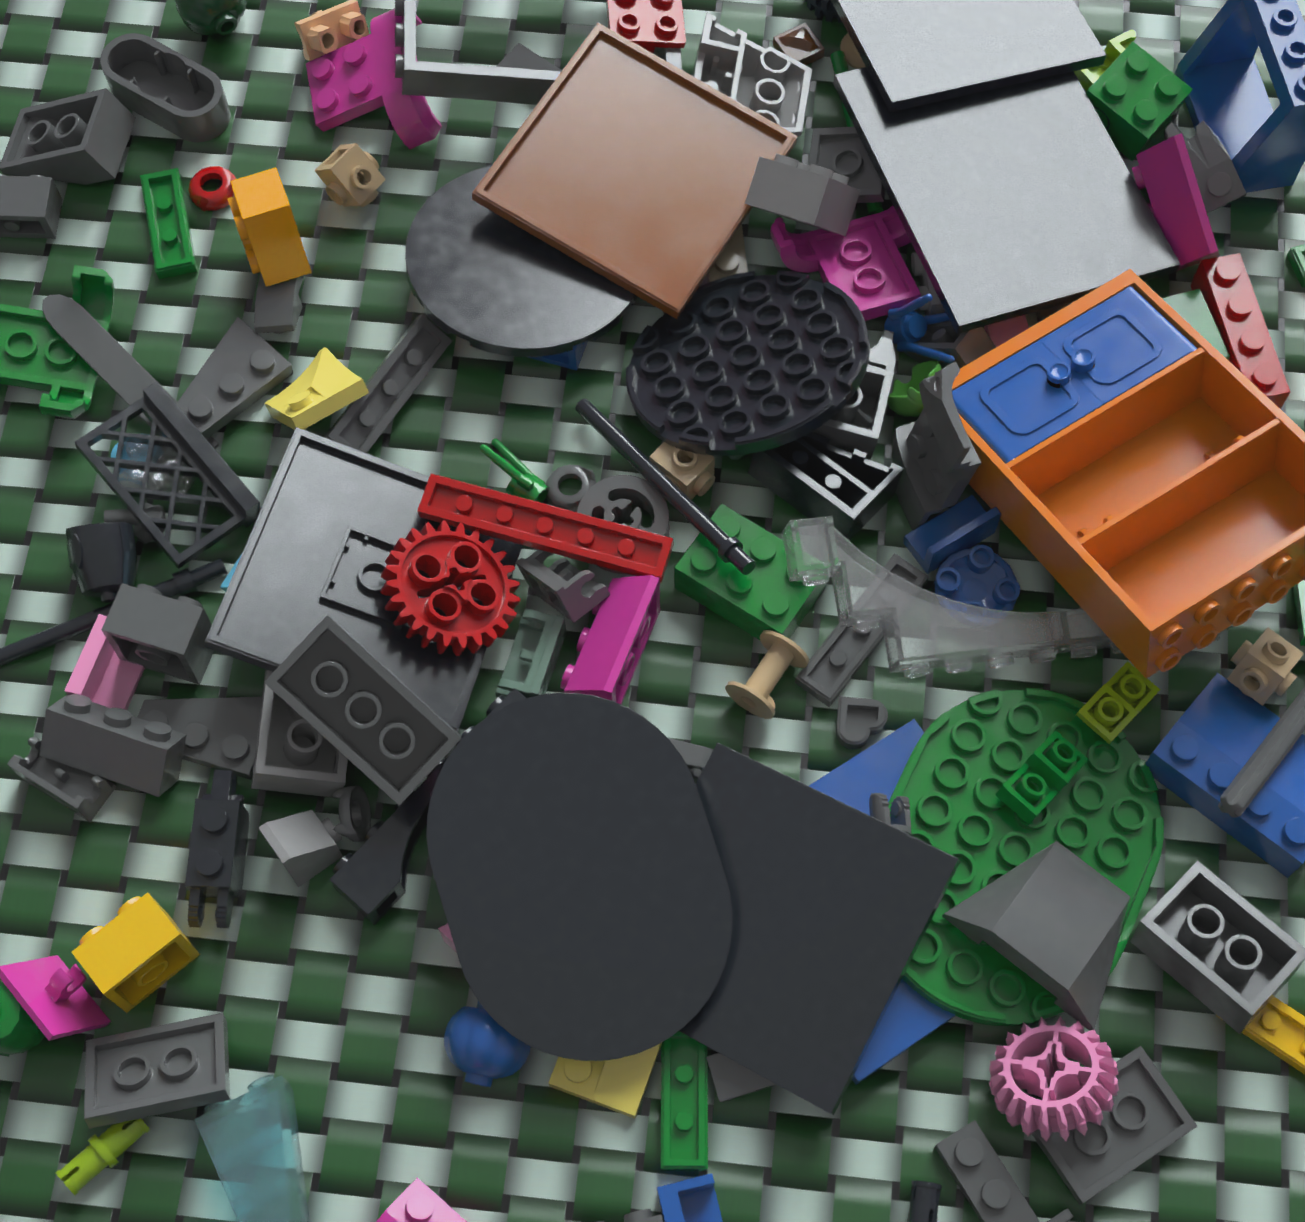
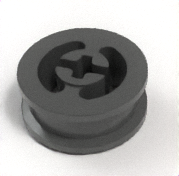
M615 475L598 481L587 490L577 509V513L626 525L631 520L630 527L667 537L670 535L669 511L665 498L647 480L640 477ZM632 504L643 508L653 520L651 527L644 528L642 526L641 510L637 507L632 511ZM598 566L599 568L606 570L608 572L617 574H627L620 571Z

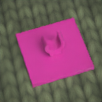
M55 955L0 966V979L49 1041L106 1027L111 1022L82 986L87 977L77 964H74L69 970L61 958Z

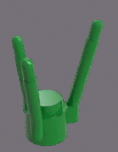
M497 438L492 440V445L505 459L487 445L482 444L480 446V451L512 477L506 488V493L540 503L544 502L550 487L545 485L542 479L534 475Z

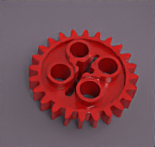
M442 521L437 531H435L433 526L427 522L420 532L412 528L405 539L400 538L394 546V550H391L385 560L387 565L381 573V578L387 582L382 587L381 594L392 596L385 609L388 611H399L400 614L394 621V624L397 626L407 623L410 626L406 635L408 639L417 633L423 636L421 641L422 648H426L432 640L437 642L438 654H442L448 645H452L456 656L461 655L466 645L475 654L483 644L489 648L497 639V636L501 638L509 628L508 625L516 617L517 613L514 611V608L520 602V598L513 593L520 586V582L508 579L515 570V566L502 565L501 561L507 553L500 551L494 554L491 548L495 540L491 538L484 543L480 542L479 529H476L468 536L465 534L463 523H459L455 531H450L447 522ZM456 560L462 561L467 568L460 566ZM417 570L424 571L430 578L423 577ZM430 595L429 597L419 598L420 596ZM472 597L478 598L484 606L477 604ZM433 607L444 611L447 617L439 615Z

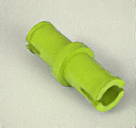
M141 1118L113 1124L99 1137L96 1134L88 1139L90 1145L55 1173L76 1196L79 1190L108 1165L112 1169L118 1164L119 1161L116 1158L141 1136L148 1133L150 1129Z

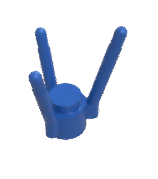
M931 294L919 297L900 308L888 310L884 331L894 332L892 343L897 344L899 352L909 351L947 363L955 361L952 355L915 344L925 335L927 325L950 321L946 312L922 316L914 311L931 302L933 299Z

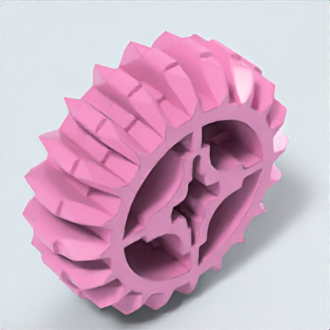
M1060 1016L1055 1025H1048L1041 1017L1038 1027L1033 1029L1023 1022L1022 1034L1020 1036L1008 1032L1006 1038L1007 1046H996V1060L990 1061L991 1081L989 1085L991 1094L995 1096L994 1100L997 1109L1001 1114H1006L1007 1121L1011 1126L1015 1127L1021 1124L1022 1130L1027 1137L1039 1129L1041 1137L1046 1142L1052 1132H1059L1065 1141L1069 1137V1130L1077 1129V1131L1085 1136L1088 1130L1086 1123L1088 1121L1101 1126V1121L1103 1120L1102 1111H1112L1114 1105L1112 1096H1116L1119 1090L1116 1077L1118 1069L1116 1061L1112 1058L1110 1047L1107 1045V1042L1100 1043L1099 1035L1095 1029L1085 1032L1084 1026L1081 1025L1079 1020L1072 1026L1066 1027V1022ZM1067 1058H1071V1059L1076 1060V1061H1078V1062L1070 1061V1060H1068ZM1020 1089H1027L1028 1094L1037 1095L1042 1100L1030 1097Z

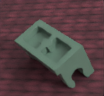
M531 609L524 610L502 678L495 692L496 697L501 695L506 697L514 688L526 698L546 694L567 633L565 617L560 615L554 616Z

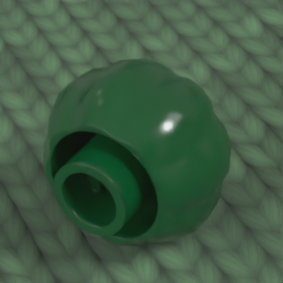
M175 0L177 11L184 24L191 31L200 35L219 36L230 34L236 29L247 7V0Z

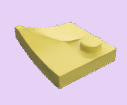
M324 347L318 352L307 369L290 386L265 402V405L272 418L293 430L296 427L304 430L365 396L369 391L361 377L346 368Z
M662 1042L638 1054L619 1059L580 1061L558 1057L548 1084L552 1088L635 1119Z

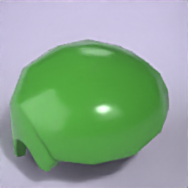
M926 361L916 364L912 368L911 380L907 383H901L898 379H895L892 393L889 394L887 400L890 409L904 417H919L924 408L919 383L923 379L935 375V372L942 370L940 361Z

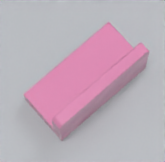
M99 614L64 691L70 695L80 694L87 696L92 702L108 708L127 710L145 668L141 665L119 659L101 630L107 616Z

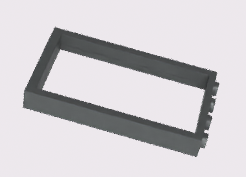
M395 0V16H402V23L395 24V47H402V54H395V78H402V95L538 104L561 73V71L416 61V0ZM657 47L658 57L682 70L680 48Z

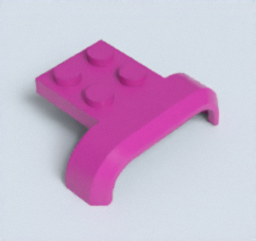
M395 8L372 18L370 22L371 34L306 63L315 124L323 132L382 106H385L396 133L409 149L435 139L442 128L440 121L431 111L425 96L402 95V78H395V54H402V47H395V24L402 23V16H395ZM416 15V26L422 24V21Z
M894 206L880 213L851 220L846 236L823 229L802 234L790 233L785 229V223L781 217L776 218L771 226V238L785 266L796 272L808 273L819 271L824 284L830 282L852 298L859 307L865 321L888 315L889 309L900 308L921 297V293L898 248L907 245L911 241Z

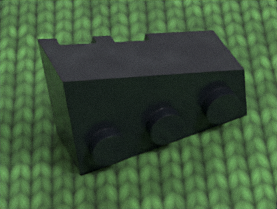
M812 432L785 445L753 453L748 474L844 546L894 496L904 467L893 463L890 467L869 460L866 458L867 453L854 449L853 453L830 445V439Z

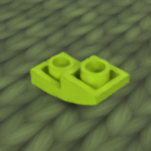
M1127 661L1076 715L1110 744L1161 689L1148 678L1146 679L1137 668Z

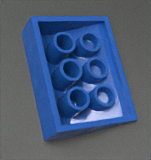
M1217 672L1152 752L1145 764L1149 767L1154 779L1288 878L1305 862V735L1302 734L1241 816L1232 818L1228 813H1222L1218 807L1221 801L1220 796L1266 738L1280 717L1253 698L1243 694L1238 687Z

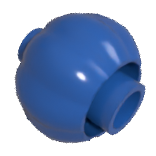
M479 1001L476 1008L464 1006L458 1010L448 1022L444 1033L445 1052L450 1062L466 1073L464 1082L490 1088L493 1079L511 1076L520 1070L527 1061L531 1046L512 1036L488 1014Z

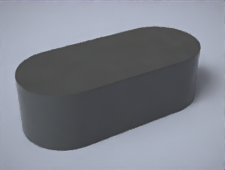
M139 33L118 36L103 49L100 64L112 94L128 109L190 142L212 140L222 134L229 125L231 118L230 108L221 81L211 70L151 37Z

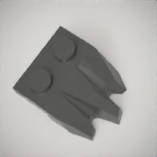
M1204 120L1196 126V135L1192 138H1186L1182 133L1207 214L1246 196L1247 193L1227 150L1219 137ZM1171 122L1163 133L1165 140L1182 132Z

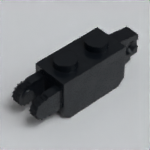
M214 770L211 794H203L202 799H195L185 887L190 891L187 915L189 927L201 928L205 915L206 898H217V908L215 910L217 928H229L234 898H240L242 893L249 832V813L244 807V796L236 795L237 777L232 770Z

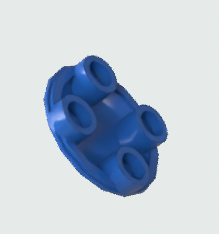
M976 545L972 549H963L951 554L940 565L934 580L935 597L942 611L953 621L970 628L989 627L1003 621L1013 610L1020 593V585L1010 565L986 545Z

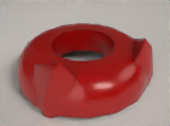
M210 166L201 169L193 176L189 183L188 192L191 201L202 211H216L229 205L227 198L235 196L230 181L235 180L236 177L228 169L220 166ZM210 179L222 181L221 187L216 191L207 192L202 189L203 184Z

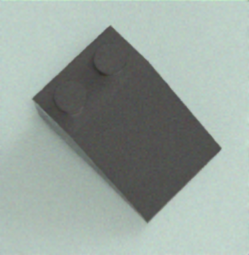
M107 88L22 108L1 160L0 171L3 174L15 176L42 175L52 177L53 181L82 185L115 179L120 169L126 145L130 140V134L136 117Z

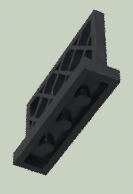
M156 381L143 390L144 397L76 440L75 446L174 565L180 569L243 524L247 528L256 522L260 513V502ZM141 413L152 423L150 435L126 433L128 422ZM157 430L163 437L156 436ZM101 439L118 441L116 458L97 456L90 447ZM125 442L148 444L146 462L122 459ZM154 446L172 447L177 452L176 466L152 463ZM182 460H183L189 467H183V466H182ZM106 466L114 467L113 474ZM120 468L144 471L142 488L123 487L118 481ZM150 472L173 474L172 492L148 490ZM180 475L199 478L203 483L202 496L177 493ZM208 490L214 497H207ZM132 497L140 498L139 505ZM146 498L170 501L167 519L148 517L144 512ZM176 502L200 505L198 522L173 520ZM206 506L224 508L232 517L220 526L203 524ZM158 527L166 528L165 536ZM171 530L196 532L194 544L179 553L170 543ZM202 533H209L203 538H201Z

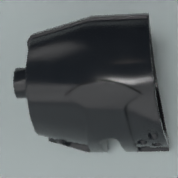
M113 522L66 528L69 566L74 573L82 595L101 597L103 603L114 602L122 583L134 587L137 552L134 530L131 524L127 522Z

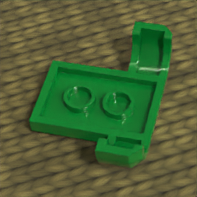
M74 265L71 278L73 286L72 299L81 305L109 333L114 307L113 279L104 269ZM0 304V384L50 392L49 394L42 393L39 404L42 414L69 419L78 418L91 405L98 374L55 332L42 310Z

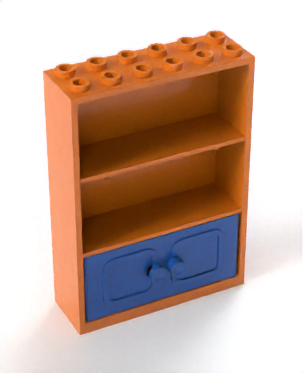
M1131 269L960 368V372L952 385L953 400L963 427L981 461L968 484L991 509L994 507L998 508L1001 512L1000 519L1146 679L1158 671L1166 672L1172 669L1183 655L1195 648L1203 649L1215 640L1218 633L1231 625L1239 626L1252 616L1255 610L1266 603L1274 604L1288 593L1291 587L1303 580L1305 581V432Z

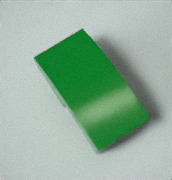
M1055 730L1002 785L995 795L1029 825L1089 759Z

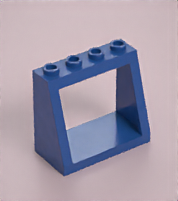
M1227 0L1178 63L1175 71L1176 76L1193 89L1185 100L1195 132L1196 126L1204 120L1219 137L1232 160L1246 193L1291 186L1294 184L1305 161L1304 19L1296 0ZM1258 46L1280 102L1275 111L1272 109L1254 60Z

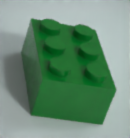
M721 503L710 519L730 538L736 537L743 544V551L756 562L754 570L748 575H743L731 562L725 563L718 556V549L699 533L674 567V588L760 640V635L764 630L775 631L790 639L825 589L829 568Z

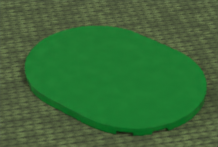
M1036 688L1005 691L996 689L969 697L966 701L944 712L927 728L917 742L888 801V808L892 806L891 802H893V799H896V796L908 797L912 836L959 858L961 861L902 979L929 1002L955 1014L959 1018L993 1026H1021L1023 1022L1026 1025L1039 1023L1041 1017L1046 1021L1066 1012L1054 1004V1001L1057 999L1056 996L983 940L978 945L942 917L945 912L1055 841H1058L1130 896L1110 970L1111 974L1126 947L1161 857L1164 840V818L1161 817L1156 793L1158 788L1152 772L1145 764L1146 761L1139 757L1131 744L1125 739L1127 735L1123 731L1108 744L1076 715L1085 703L1060 693ZM1056 730L1089 760L1028 825L995 794L1027 761L1032 753Z

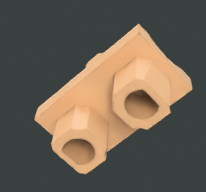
M356 0L346 1L324 11L319 10L314 12L312 16L294 23L303 44L304 57L309 61L369 35L365 16L361 14L358 1Z

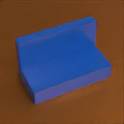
M971 495L905 535L903 543L926 574H929L939 568L951 554L963 549H970L993 535L1001 517V512L997 507L986 512L975 497Z

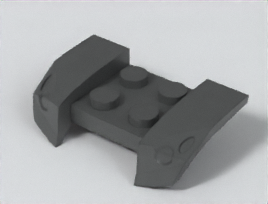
M956 362L949 364L942 370L935 372V375L925 378L919 383L924 407L917 421L895 428L893 434V464L904 467L895 493L912 531L925 524L931 514L939 513L942 508L955 505L981 464L963 427L953 400L952 385L960 372Z

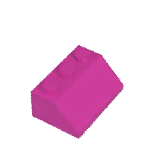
M1182 133L1137 154L1136 157L1139 165L1132 167L1136 184L1139 190L1147 189L1151 202L1148 206L1180 262L1178 270L1199 264L1204 259L1220 257Z
M653 575L612 578L608 587L610 595L593 608L592 614L596 615L591 629L584 627L581 632L576 649L580 652L575 666L569 664L564 672L560 688L564 689V693L598 696L622 705L660 613V578Z

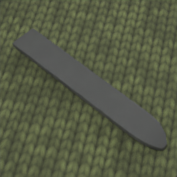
M60 294L49 295L43 300L42 310L55 332L129 406L144 397L143 390L155 383L156 380L81 305L73 299ZM163 388V390L176 404L177 401ZM141 413L139 416L152 427L149 419ZM157 430V434H158L160 437H163V436L160 434V432ZM212 436L207 439L214 449L219 446V443Z

